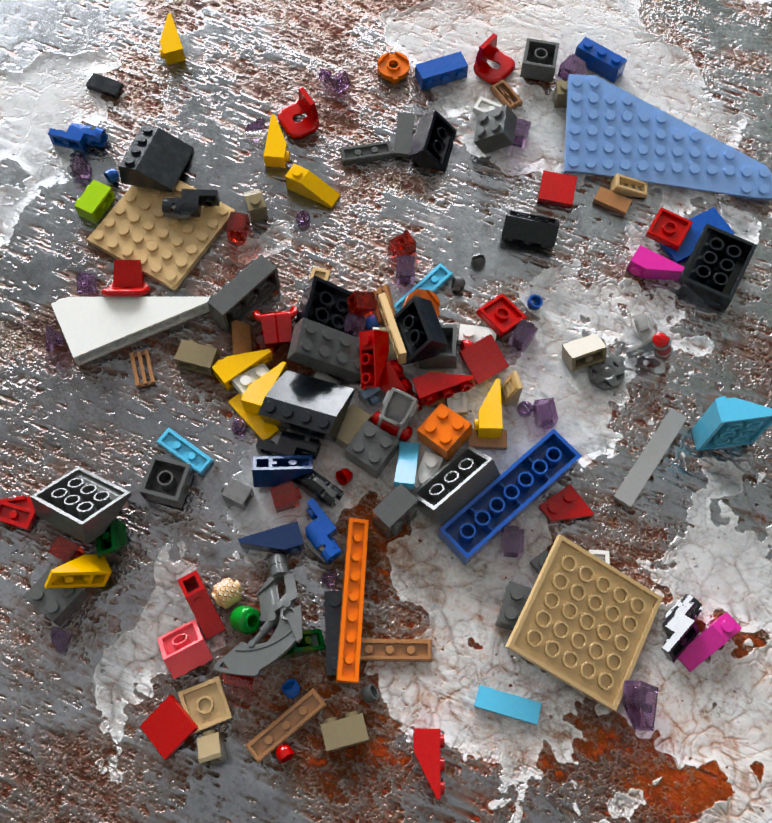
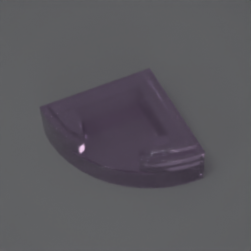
M265 118L256 119L255 122L248 124L245 129L246 134L263 135Z
M52 626L50 637L55 650L64 655L73 634Z

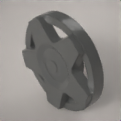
M606 357V361H603V364L597 363L590 366V381L599 389L613 390L623 382L625 376L624 367L612 357ZM592 370L597 374L595 378L593 377ZM621 376L619 382H617L616 377Z

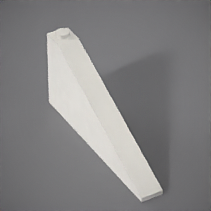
M67 297L59 299L51 305L72 356L78 366L209 312L210 309L207 301L210 297Z

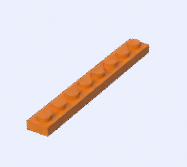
M349 518L347 525L336 682L358 684L369 526V520Z

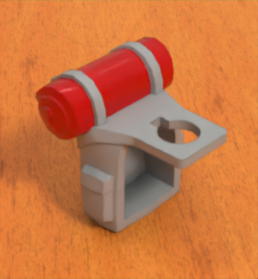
M645 313L633 317L642 344L626 350L628 359L654 351L661 359L670 357L673 351L670 336L662 332L657 333L656 323L652 317H648Z
M392 387L391 390L387 391L382 401L384 406L381 412L377 411L373 414L371 423L395 436L397 439L406 442L413 433V428L408 425L410 419L416 415L419 408V400L404 391Z

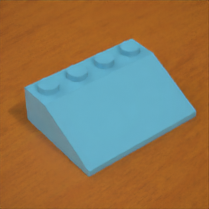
M723 396L716 398L691 430L696 450L705 451L753 444L772 425V408L735 397L727 398Z

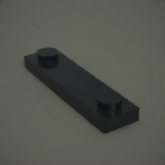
M343 590L324 591L327 677L336 676Z

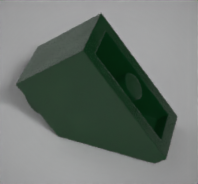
M117 517L114 518L106 531L96 538L98 558L117 552L128 542L126 525Z
M321 629L302 630L303 638L299 644L296 642L280 659L296 658L325 650Z

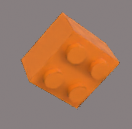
M443 403L417 429L418 440L443 457L447 462L472 434V424Z

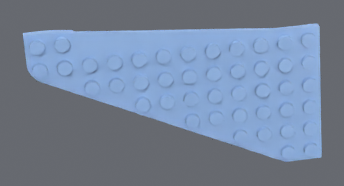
M568 75L563 173L598 175L612 178L617 173L652 184L725 194L750 200L770 201L772 199V173L766 165L596 75Z

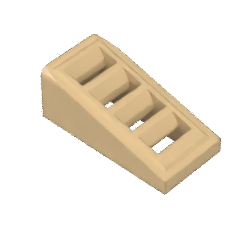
M617 173L610 181V190L628 197H647V182Z
M517 371L512 372L501 386L503 406L517 404L523 386Z

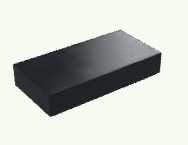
M93 73L86 83L87 89L115 99L124 88L122 82Z

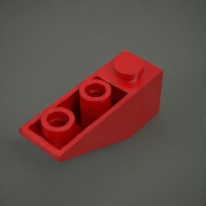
M380 330L359 332L361 389L378 388L389 353V332Z
M396 360L386 362L378 385L379 388L387 393L388 390L394 387L419 400L418 396L411 389V382L405 378L401 364ZM419 400V402H418L419 408H418L417 411L422 410L421 403H420V400Z
M429 372L412 379L421 406L434 404L436 400L450 398L455 393L469 391L475 386L474 377L471 375Z
M197 570L178 579L177 581L206 639L208 640L226 631Z
M414 728L413 754L435 799L440 800L441 795L445 794V782L440 781V771L445 769L444 757H440V748H444V734H440V729Z

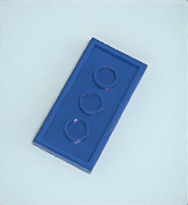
M713 207L688 219L693 223L678 251L661 243L659 244L673 262L680 263L690 258L706 223L733 235L734 232Z

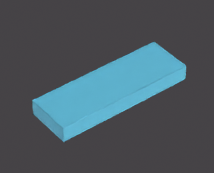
M170 428L156 441L159 446L181 462L191 464L193 470L201 477L214 463L212 458Z
M400 441L394 487L402 484L405 488L414 489L420 444Z
M482 685L478 687L474 703L476 708L533 725L538 723L542 705L540 702Z

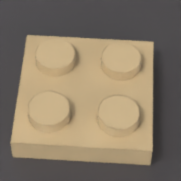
M219 676L178 692L182 707L198 726V729L193 734L233 719Z

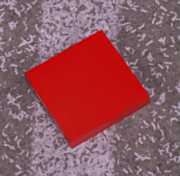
M543 170L537 202L572 208L577 176Z
M661 207L645 236L678 251L693 222Z
M503 293L477 309L476 312L501 338L524 323L528 318Z
M491 334L458 352L470 375L474 377L476 385L509 367Z
M169 695L140 725V728L164 760H168L198 729V726L174 695Z

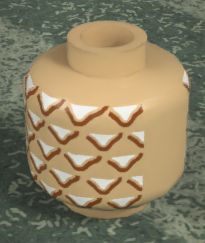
M226 578L213 586L211 596L218 608L222 606V608L228 609L241 600L240 592L243 589L238 580L233 582L231 578Z

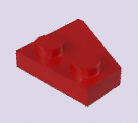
M571 484L538 507L550 523H557L562 520L571 521L583 517L591 518L594 515L593 511Z
M23 495L13 499H0V523L30 531L37 517L30 496L26 497Z

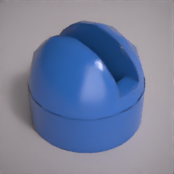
M111 168L104 172V176L111 184L119 179V173L116 169Z
M536 294L531 295L527 300V306L530 310H538L543 304L542 298Z
M375 314L367 317L365 320V325L370 330H373V327H380Z
M290 679L282 685L281 690L286 697L296 698L300 693V686L296 679Z

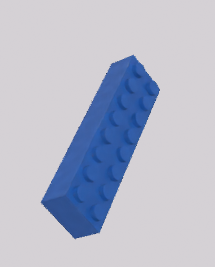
M553 428L439 529L438 537L466 565L575 467L582 455Z

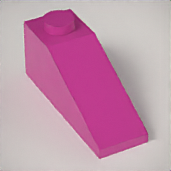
M640 245L631 259L627 271L641 278L680 281L679 278L685 267Z
M728 612L724 613L696 636L678 659L691 672L742 629L741 626Z

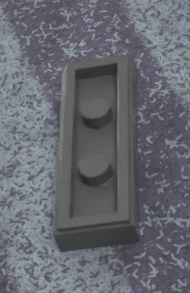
M398 112L393 157L410 158L409 153L412 145L415 114Z
M390 141L340 148L343 166L393 158Z

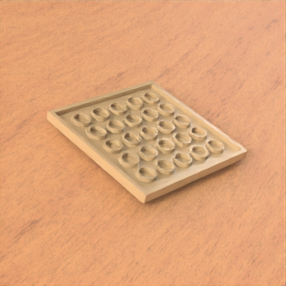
M178 180L173 192L132 185L90 234L87 241L89 244L118 260H141L144 275L176 291L236 215V211L220 202L219 206H202L201 216L190 217L188 220L164 217V212H162L163 198H181L182 189L195 188Z
M558 535L505 647L607 709L616 711L663 597L566 537Z

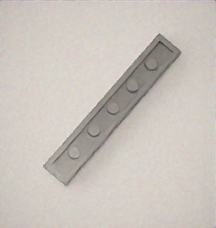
M670 408L613 496L614 500L628 509L631 508L688 417Z

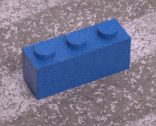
M584 37L576 47L573 61L615 83L623 74L627 59Z
M461 51L415 64V78L421 90L466 78L468 73V64Z

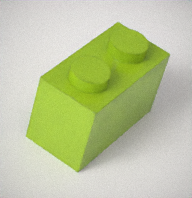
M93 180L86 187L82 196L76 200L74 207L80 217L97 224L114 201L115 195L111 187Z

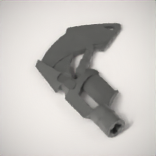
M277 553L269 557L271 576L256 593V596L259 598L261 613L259 621L264 623L259 629L260 631L248 644L244 642L239 643L220 659L213 667L215 671L235 676L258 677L263 669L280 659L296 642L298 644L303 638L301 605L295 607L293 604L298 594L295 576L289 573L287 556L285 554ZM285 582L286 594L279 599L278 584ZM278 625L271 638L266 643L259 644L264 636L274 626ZM225 663L227 668H222L221 666Z

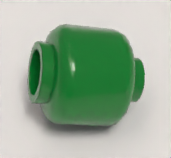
M240 605L232 611L230 625L234 631L252 634L256 632L261 624V621H259L260 613L256 608Z

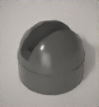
M481 253L474 254L471 259L472 267L481 269L485 266L486 259Z
M454 276L451 284L452 291L463 290L466 284L465 280Z
M368 684L361 690V695H364L363 701L370 703L379 699V692L374 684Z

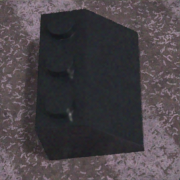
M436 110L422 115L417 126L409 157L421 167L445 171L457 130Z
M508 209L502 236L509 241H515V239L522 240V243L528 245L537 243L542 248L554 247L559 229V220Z
M414 296L394 316L407 352V363L412 364L435 357L448 346L430 300Z

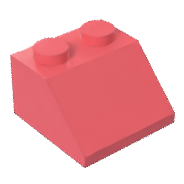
M196 619L157 638L163 661L173 679L184 676L189 671L203 666L213 659Z

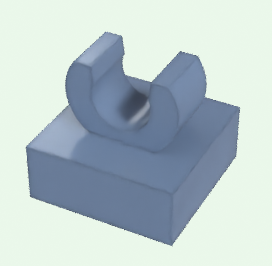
M379 386L378 388H369L358 394L361 402L368 399L369 404L373 406L380 402L375 393L381 389Z

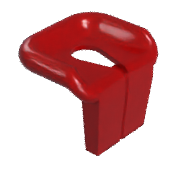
M493 33L479 47L473 69L479 78L494 85L505 80L514 71L515 62L497 48V35ZM491 60L498 63L500 68H492L487 61Z
M303 87L298 89L299 100L281 109L277 116L279 123L286 133L295 139L303 138L315 132L320 124L315 102ZM306 113L307 117L302 121H293L294 116Z
M114 260L113 282L108 288L101 291L102 295L107 297H140L148 295L150 287L144 282L141 260Z
M293 306L287 311L260 313V311L255 310L253 312L254 318L261 322L265 345L291 342V319L297 315V307Z

